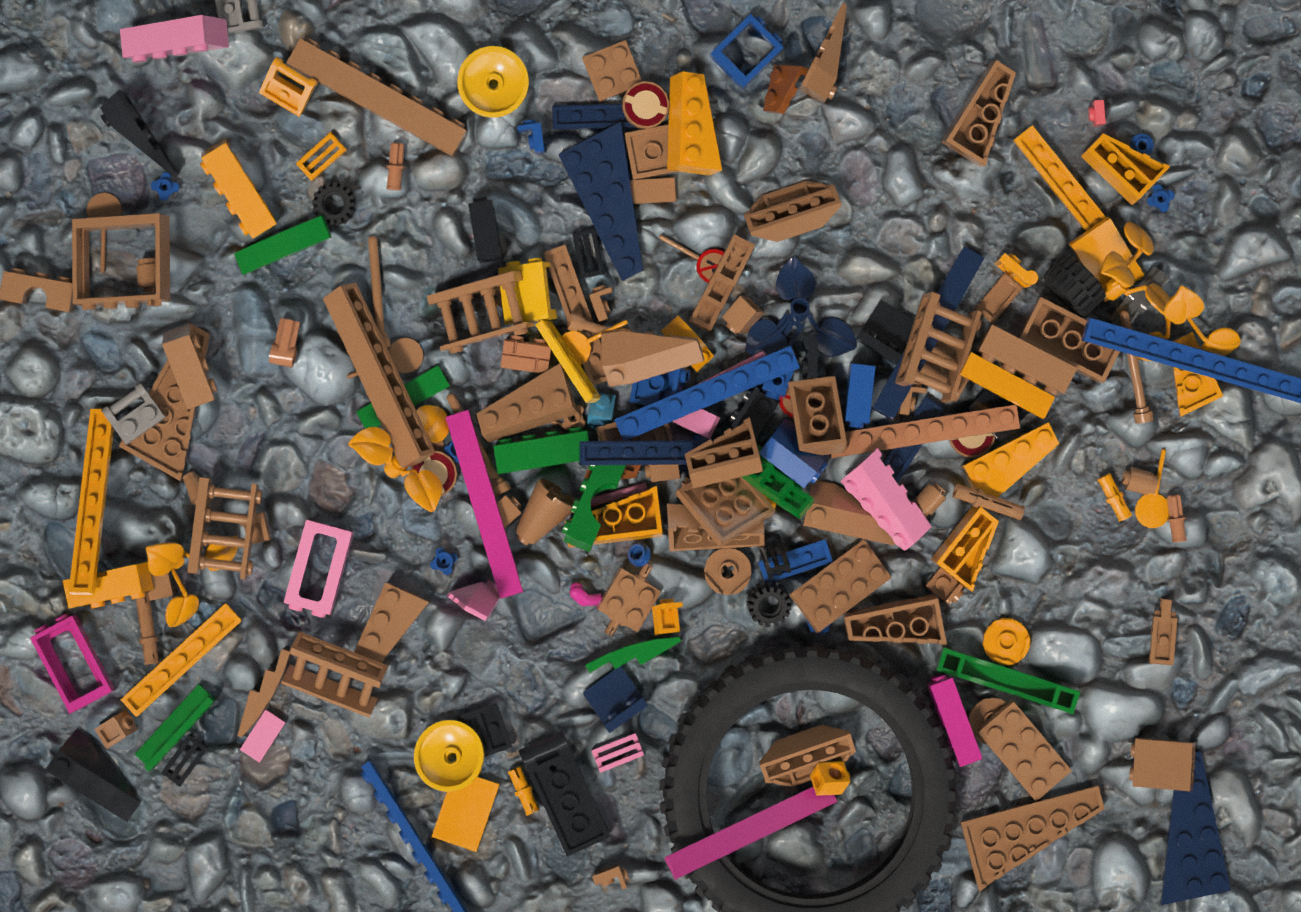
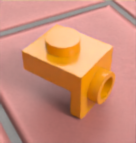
M673 598L660 600L659 605L652 606L655 635L680 632L677 608L683 607V602L674 603Z

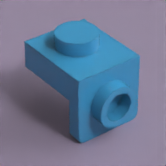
M599 393L601 399L595 403H590L587 420L588 428L596 430L597 427L611 424L616 395Z

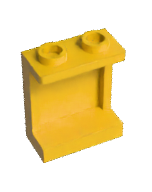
M542 258L528 259V264L520 265V261L507 262L506 267L498 268L499 275L511 271H521L523 280L515 282L516 287L514 288L523 323L557 319L556 309H551L546 268L550 267V262H543ZM501 286L504 324L514 325L506 292L502 290Z

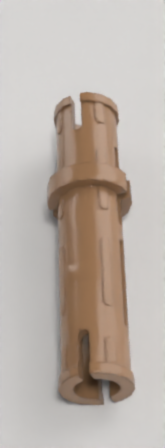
M958 483L953 491V498L972 503L973 507L978 508L980 506L1017 520H1021L1025 511V506L989 495L979 488L975 490Z
M145 593L146 597L136 599L141 634L139 644H142L144 665L160 663L156 644L158 637H155L151 601L149 600L148 593Z

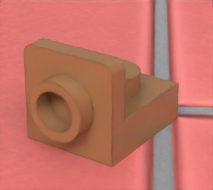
M602 285L592 289L593 294L589 295L599 323L608 320L607 314L611 313L607 301H601L600 297L613 293L612 287L606 288V285Z
M914 382L897 414L909 415L910 411H914L915 397H912V392L926 394L927 392L926 388H921L922 383Z
M939 568L925 585L947 604L951 602L956 603L964 593L961 591L964 586L942 568Z
M124 710L94 730L106 749L137 731L138 728L135 725L134 719L127 710Z
M619 863L592 873L595 885L601 884L602 887L614 883V878L618 877L622 890L627 888L626 882L630 881L626 868L621 869Z

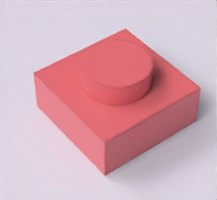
M1104 100L1093 101L1091 107H1088V119L1093 121V127L1106 124Z

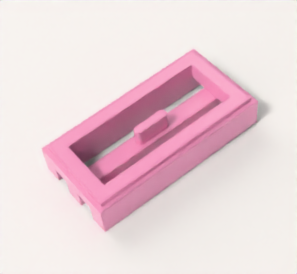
M636 733L591 750L600 773L644 756ZM633 740L635 743L601 757L598 755L602 751ZM637 748V753L621 758L604 766L601 763L605 760H608L610 758H613L615 756H618L620 754L626 753Z

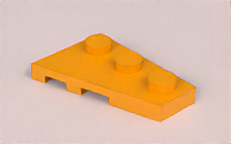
M1193 332L1172 341L1200 349ZM1173 367L1179 417L1223 397L1216 379Z

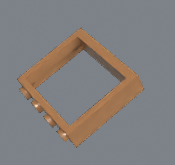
M156 213L72 219L73 304L82 306V310H96V306H103L104 309H118V305L125 304L126 308H139L140 303H147V306L158 307L162 306V302H170V217ZM155 227L156 294L90 298L89 231Z

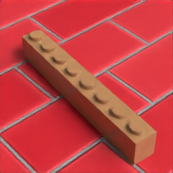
M301 38L299 39L287 61L289 67L309 78H314L325 87L448 155L455 157L468 133L467 130L463 129L465 124L454 118L451 121L443 117L444 113L434 107L430 110L422 106L424 103L422 100L412 95L410 98L402 95V89L393 84H390L389 87L382 84V79L371 72L369 75L360 72L361 67L351 61L348 64L340 61V55L329 49L327 53L319 49L320 44L312 39L307 38L306 41Z
M357 283L339 286L323 298L327 310L332 317L384 431L391 438L390 444L401 468L417 465L436 452Z

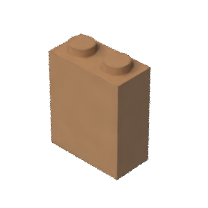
M1136 738L1135 743L1131 744V757H1134V767L1131 766L1129 771V780L1133 781V787L1192 791L1194 785L1196 742Z

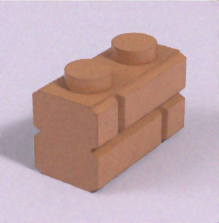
M510 335V340L504 339L501 368L543 374L549 370L552 350L545 340L534 339L533 343L524 342V337Z

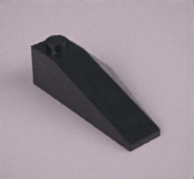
M121 90L115 92L100 107L103 112L100 117L108 128L112 126V128L172 176L176 177L179 175L128 95Z
M76 729L58 750L45 770L66 785L128 822L140 805V799L115 769L111 760L106 757L99 744L79 729Z

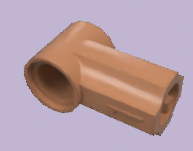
M280 318L276 339L270 350L269 363L293 368L297 353L296 342L300 322Z

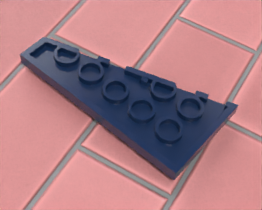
M619 122L558 155L621 280L625 281L644 271L638 237L637 219L635 217L622 122Z
M1195 751L1193 790H1173L1160 905L1231 891L1201 751Z

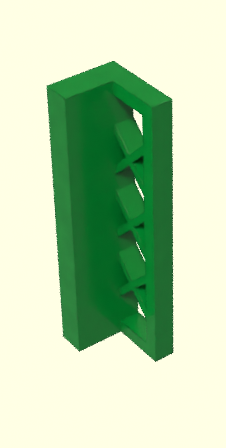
M201 684L195 687L134 754L145 764L144 768L148 772L152 771L216 702L217 699Z

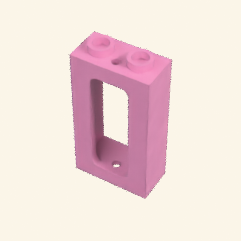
M306 520L284 603L289 604V609L302 612L303 608L312 610V615L325 618L326 614H332L354 535L353 531ZM317 533L335 537L337 540L323 596L320 601L302 598L299 595L314 536Z

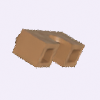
M11 268V272H3L0 300L27 305L29 293L36 288H41L47 296L45 308L73 313L72 279L58 276L56 281L48 279V274L35 272L34 276L25 275V270Z

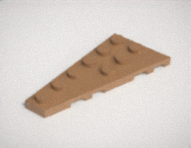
M191 324L194 334L199 339L201 345L199 349L202 357L205 356L206 358L210 334ZM167 360L148 393L166 418L128 445L122 440L119 447L182 481L196 407L187 409Z
M1095 785L960 821L978 891H981L1014 867L1019 866L1048 847L1049 844L1058 838L1063 837L1078 825L1083 824L1104 810L1099 786Z

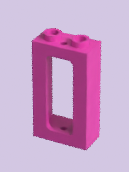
M67 613L55 619L57 624L49 628L46 624L34 630L36 635L30 637L70 714L115 691V688L77 615L69 616ZM67 630L72 633L98 683L97 689L82 697L77 694L51 644L53 637Z
M943 673L930 677L931 682L926 683L941 725L946 728L949 736L947 741L951 749L954 750L956 756L955 763L962 767L983 759L953 678Z

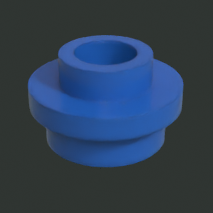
M1146 134L1134 136L1129 144L1131 149L1147 155L1151 154L1154 147L1152 139ZM1143 141L1146 144V148L1144 150L1139 149L1138 142Z
M643 543L632 545L628 550L630 563L637 567L646 565L651 558L650 548Z

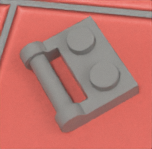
M215 0L218 18L226 19L228 34L264 28L263 20H260L257 0H247L250 22H244L240 0Z
M141 383L135 386L136 389L109 408L106 406L101 410L126 445L166 418ZM142 397L145 402L119 421L114 416L138 398Z

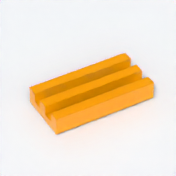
M330 132L296 162V165L311 181H314L343 155L347 149ZM330 140L334 142L307 167L303 165ZM338 146L339 150L312 174L309 172Z

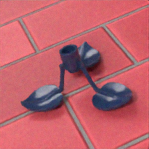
M793 257L783 266L776 280L778 295L784 300L794 298L790 305V315H788L780 329L770 320L756 322L748 332L745 351L749 355L754 356L761 351H764L766 355H770L784 349L787 345V339L781 333L791 320L801 322L806 318L809 319L814 329L819 332L816 336L818 351L825 356L836 357L855 350L857 342L855 335L848 325L837 318H827L823 321L822 327H818L812 314L809 313L810 306L806 300L815 290V278L808 268L796 257Z

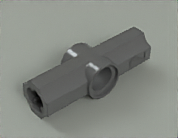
M1154 266L1141 282L1132 288L1143 285L1149 287L1151 283H1155L1163 289L1170 279L1165 273ZM1146 291L1134 292L1128 296L1125 295L1122 299L1123 302L1112 312L1107 321L1110 324L1122 327L1120 313L1125 310L1128 311L1132 323L1138 315H1141L1151 305L1145 296Z

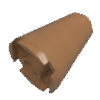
M545 478L539 479L516 528L517 539L525 545H529V543L536 544L573 513L571 509L575 500L569 494L565 497L560 492L562 488Z

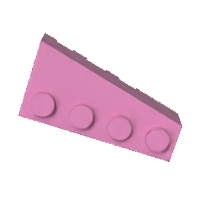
M198 15L120 29L123 58L132 59L134 63L146 62L147 58L151 57L153 59H165L167 55L182 56L191 52H206L208 50L229 48L226 19Z
M877 448L855 466L841 480V483L861 503L862 508L872 515L877 524L893 538L894 543L905 551L915 544L932 526L916 503L908 500L906 488L903 484H897L892 477L894 471L890 465L885 466L881 461L880 457L882 454Z

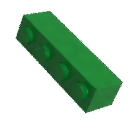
M582 427L568 429L569 434L559 435V431L545 433V438L536 439L535 435L521 437L522 441L513 443L512 438L498 440V445L493 446L498 474L578 462L579 441H589L588 431H583Z

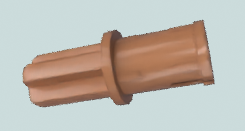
M392 143L390 147L389 165H386V168H388L386 189L401 191L402 171L405 170L403 166L405 146L402 143Z
M1179 494L1167 496L1169 512L1167 521H1170L1172 542L1187 541L1184 524L1186 516H1183L1181 496Z

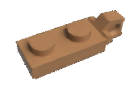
M1160 598L1159 610H1154V616H1152L1149 664H1174L1178 618H1176V612H1171L1172 600Z

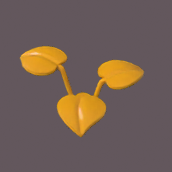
M1128 221L1124 225V233L1128 241L1137 248V253L1128 263L1117 252L1111 251L1104 259L1101 274L1110 276L1112 279L1102 287L1107 298L1112 301L1122 294L1128 296L1134 292L1146 291L1145 296L1148 301L1164 315V308L1170 301V298L1159 285L1151 283L1149 287L1143 285L1129 289V287L1134 285V276L1129 268L1139 258L1142 251L1150 256L1153 253L1154 246L1150 236L1144 229Z
M1180 285L1174 296L1169 297L1170 301L1164 308L1166 321L1165 335L1163 336L1160 332L1148 334L1167 340L1170 337L1171 322L1182 324L1187 319L1201 340L1205 342L1200 348L1203 351L1225 356L1234 351L1241 343L1238 333L1231 328L1217 329L1209 337H1205L1192 320V318L1202 313L1204 303L1199 295ZM1137 357L1138 360L1151 361L1148 359Z
M431 405L418 408L416 412L430 441L439 443L444 440L449 433L445 411L439 406ZM369 427L358 432L349 441L348 445L368 463L377 466L384 464V471L389 477L397 478L400 475L402 477L408 475L404 479V486L409 496L429 512H433L436 509L442 494L441 481L429 470H422L417 473L416 470H406L408 467L401 468L396 455L392 456L393 448L389 447L391 438L386 431L378 427Z
M174 542L147 546L146 552L150 573L154 576H162L171 571L182 592V596H176L169 602L165 614L166 623L170 628L179 626L192 618L199 607L197 596L194 594L187 595V591L175 569L180 568L184 564V557L189 558L190 553L186 552L179 543ZM209 544L205 551V556L209 559L232 561L238 547ZM208 568L210 571L220 570V569Z

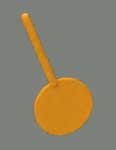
M624 320L604 331L617 330L626 325L628 321ZM570 331L561 337L579 364L582 365L591 355L590 343L601 338L602 332L587 338L581 332Z
M1162 449L1157 471L1159 480L1155 493L1143 495L1135 506L1137 520L1148 528H1158L1164 525L1167 518H1169L1167 500L1158 494L1166 453L1165 449Z

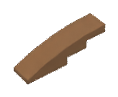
M735 234L732 236L688 322L707 332L712 330L720 311L723 309L755 246L753 243Z
M281 649L276 670L269 668L265 670L260 690H250L237 736L243 737L247 734L275 696L291 658L289 649Z

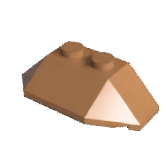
M804 181L761 195L750 210L744 214V218L751 236L779 242L823 227L842 204L834 185Z
M819 725L776 740L759 761L766 783L793 787L811 781L810 774L818 763L842 761L845 763L856 750L849 731Z

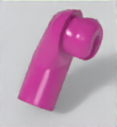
M575 582L570 586L569 594L580 606H596L602 598L601 594H587L583 590V585L579 582Z

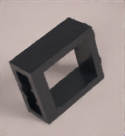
M487 197L474 198L473 203H468L477 260L480 264L503 260L494 203L492 200H488Z

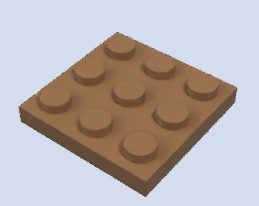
M742 477L693 488L692 483L689 482L676 492V496L719 548L774 515L776 511L765 496Z

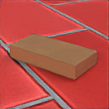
M675 178L630 180L634 204L676 202Z
M1004 273L974 310L981 311V315L993 324L1023 287L1007 273Z

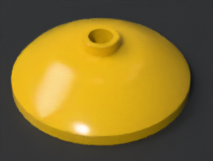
M488 46L474 51L464 60L459 69L457 85L463 102L470 110L484 117L497 118L512 113L522 104L528 92L529 78L524 63L515 53L503 47ZM492 80L498 81L496 88L489 86Z
M444 720L429 726L419 737L414 749V765L420 778L428 786L443 792H454L469 786L478 777L484 763V747L478 734L470 726L455 720ZM455 753L456 760L451 762L449 757Z

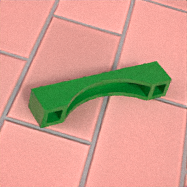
M942 646L934 668L937 671L1010 693L1070 714H1074L1080 695L1078 690Z

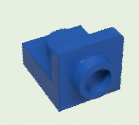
M536 120L522 121V125L517 126L518 133L532 131L533 135H528L530 149H535V154H544L541 123H536Z

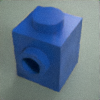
M794 371L765 382L762 387V391L766 392L765 396L774 400H779L780 397L785 399L788 391V382H791Z

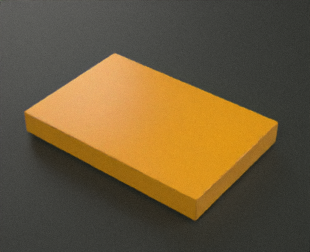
M1109 217L1069 243L1079 262L1095 276L1102 286L1112 279L1110 276L1101 274L1102 265L1108 253L1111 251L1117 252L1125 259L1126 263L1133 258L1132 253ZM1135 261L1129 268L1134 276V283L1145 276ZM1107 296L1103 299L1105 302L1110 300Z
M477 777L469 786L458 791L447 792L432 837L477 852L500 784Z

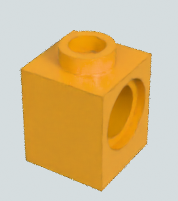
M844 761L818 763L810 774L816 796L840 795L851 782L850 774L846 770Z

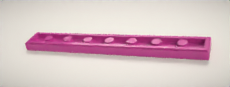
M466 410L447 416V424L499 597L503 599L524 592L470 412Z
M811 787L668 855L664 859L676 880L836 803L837 799L835 795L816 796L814 787Z

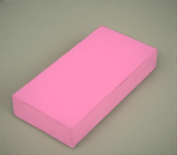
M701 409L672 422L711 439L720 417Z
M266 709L240 750L260 763L286 722Z

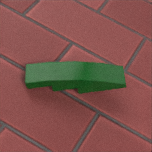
M319 216L235 252L234 255L242 275H246L288 256L296 255L332 238L324 216Z
M760 457L763 471L742 476V478L780 507L801 519L815 502L814 497L796 487L793 480L775 470L772 463Z
M679 636L630 644L608 652L586 663L585 666L589 673L611 661L613 667L617 669L635 657L639 664L642 665L681 642Z

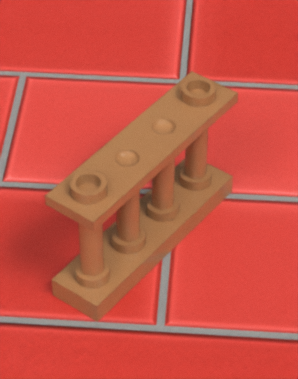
M511 271L428 295V304L438 305V308H441L450 344L440 346V350H449L450 354L464 351L463 346L514 332V336L528 333L527 328L534 327L535 324L534 322L523 323L514 288L516 287L515 282L523 280L521 271ZM501 286L502 290L506 292L514 326L503 329L501 328L493 293H495L494 288ZM480 293L481 296H484L493 332L480 335L471 301L473 294ZM459 299V302L463 304L471 338L461 341L458 339L450 305H452L451 301Z
M929 292L922 295L895 383L907 386L917 381L942 391L941 402L947 403L955 401L959 396L961 390L959 385L962 378L959 374L969 355L975 333L981 326L980 317L982 312L977 310L969 312L967 316L940 306V295ZM937 314L964 325L961 337L957 338L933 328L932 321L934 316ZM930 336L957 347L954 360L952 361L926 350L924 346L927 338ZM924 359L949 369L947 382L945 383L920 373L918 369L920 360Z
M199 477L187 573L200 575L201 570L212 568L241 572L240 579L248 580V575H252L254 563L250 561L256 508L257 504H261L262 490H259L258 484L252 483L251 491L215 487L211 479ZM214 497L249 500L248 515L212 511V508H209V500ZM211 520L247 524L245 538L210 535L209 532H206V524L211 522ZM208 544L244 548L242 562L206 558L203 555V548Z
M299 631L289 653L297 656L295 666L289 665L281 684L370 718L378 698L371 696L373 686L380 687L388 665ZM306 660L320 665L317 675L304 670ZM329 669L342 674L340 683L326 678ZM351 678L364 682L362 692L348 687Z

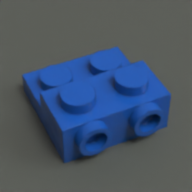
M683 367L633 383L629 402L648 406L683 391L684 384L690 380V370L687 367Z

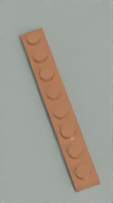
M1017 405L845 432L847 441L845 452L831 454V457L838 458L874 452L877 448L879 451L1020 429Z

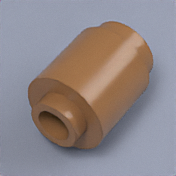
M155 258L139 259L138 266H136L138 289H143V293L156 292Z
M1130 467L1128 471H1124L1121 483L1125 485V490L1148 495L1149 493H1155L1159 477L1154 475L1153 472Z
M928 483L915 497L914 501L925 518L928 515H932L946 500L943 496L946 492L937 483L933 486Z

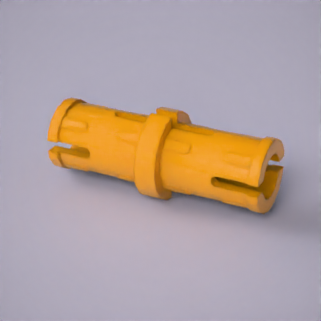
M1111 473L1098 478L1097 481L1107 497L1105 500L1107 504L1110 503L1118 521L1120 522L1131 517L1132 513L1125 503L1124 494L1122 491H1119Z
M522 766L508 771L516 789L514 793L516 797L519 796L526 816L539 811L540 808L531 791L533 787L528 784Z

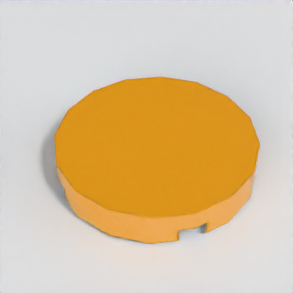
M1001 618L993 621L986 628L983 634L982 645L986 655L992 661L1000 665H1012L1026 656L1030 648V637L1022 623L1010 618Z

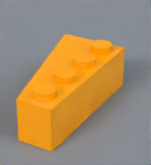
M682 71L670 77L667 170L708 176L722 171L704 74Z
M225 138L201 153L203 161L200 165L207 175L212 174L216 181L213 183V186L218 194L226 196L229 202L225 204L232 215L237 214L241 222L238 225L245 236L250 234L253 239L276 225L277 221L261 195L255 190L256 187L248 174L243 171L238 157L229 149L228 146L230 144Z
M1049 422L1044 423L961 467L972 489L977 490L979 488L984 493L999 497L1052 451L1059 442Z

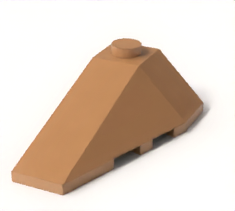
M842 3L799 90L825 103L827 98L832 100L838 88L834 83L837 79L847 5Z
M625 328L601 333L602 367L609 387L632 384L703 362L705 359L698 338L669 335L668 337L654 335V332L647 331L645 334L632 332V329Z
M818 480L814 484L811 483L809 495L814 497L815 502L804 514L803 526L895 546L893 538L877 524V521L869 512L862 508L861 503L852 494L836 484Z

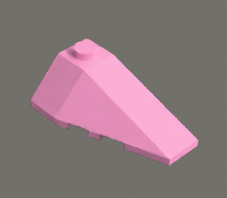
M490 580L487 583L479 582L450 591L447 595L448 598L452 599L463 610L484 621L491 617L500 600L496 583Z

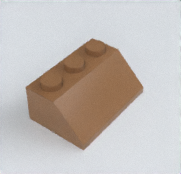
M835 376L788 382L799 451L817 455L844 453L847 441Z

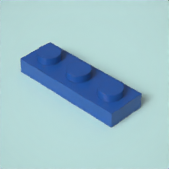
M826 539L785 552L792 571L790 573L782 571L783 575L778 576L776 573L773 574V578L769 579L763 560L758 561L764 581L768 580V583H771L772 581L831 563L833 560ZM781 554L776 555L779 565L784 564ZM772 557L767 558L770 568L775 567Z

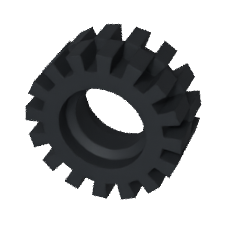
M328 182L324 186H320L319 190L314 193V200H312L313 211L317 217L324 216L327 225L340 226V224L347 223L353 217L352 215L356 211V200L352 191L344 184ZM331 195H338L343 200V208L337 213H330L325 207V202Z
M768 580L764 581L762 586L760 582L757 583V588L752 587L750 590L751 594L747 596L750 616H752L755 622L758 621V624L763 626V623L766 624V627H770V623L778 626L777 621L780 620L783 623L785 621L784 617H789L790 615L789 610H791L792 606L788 592L782 584L779 583L777 585L776 581H772L771 584L768 583ZM775 597L778 600V605L775 609L765 611L760 607V603L764 598Z

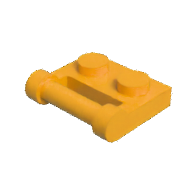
M276 57L269 68L259 93L300 117L318 81L312 77L310 79L284 64V60ZM278 71L305 87L304 91L278 76Z
M1012 253L1001 255L994 264L1023 288H1028L1038 281V274L1035 271H1026L1021 267V261Z

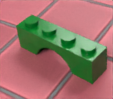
M626 465L589 466L588 469L592 473L590 478L585 477L580 487V491H583L581 499L576 498L571 512L575 514L572 521L566 520L562 533L566 534L563 542L587 552L591 551L601 526L592 514L591 500L597 493L603 490L617 489Z

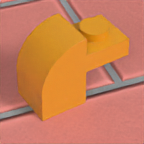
M679 316L661 330L662 334L666 337L677 335L698 338L705 359L703 362L691 365L696 372L714 357L704 342Z

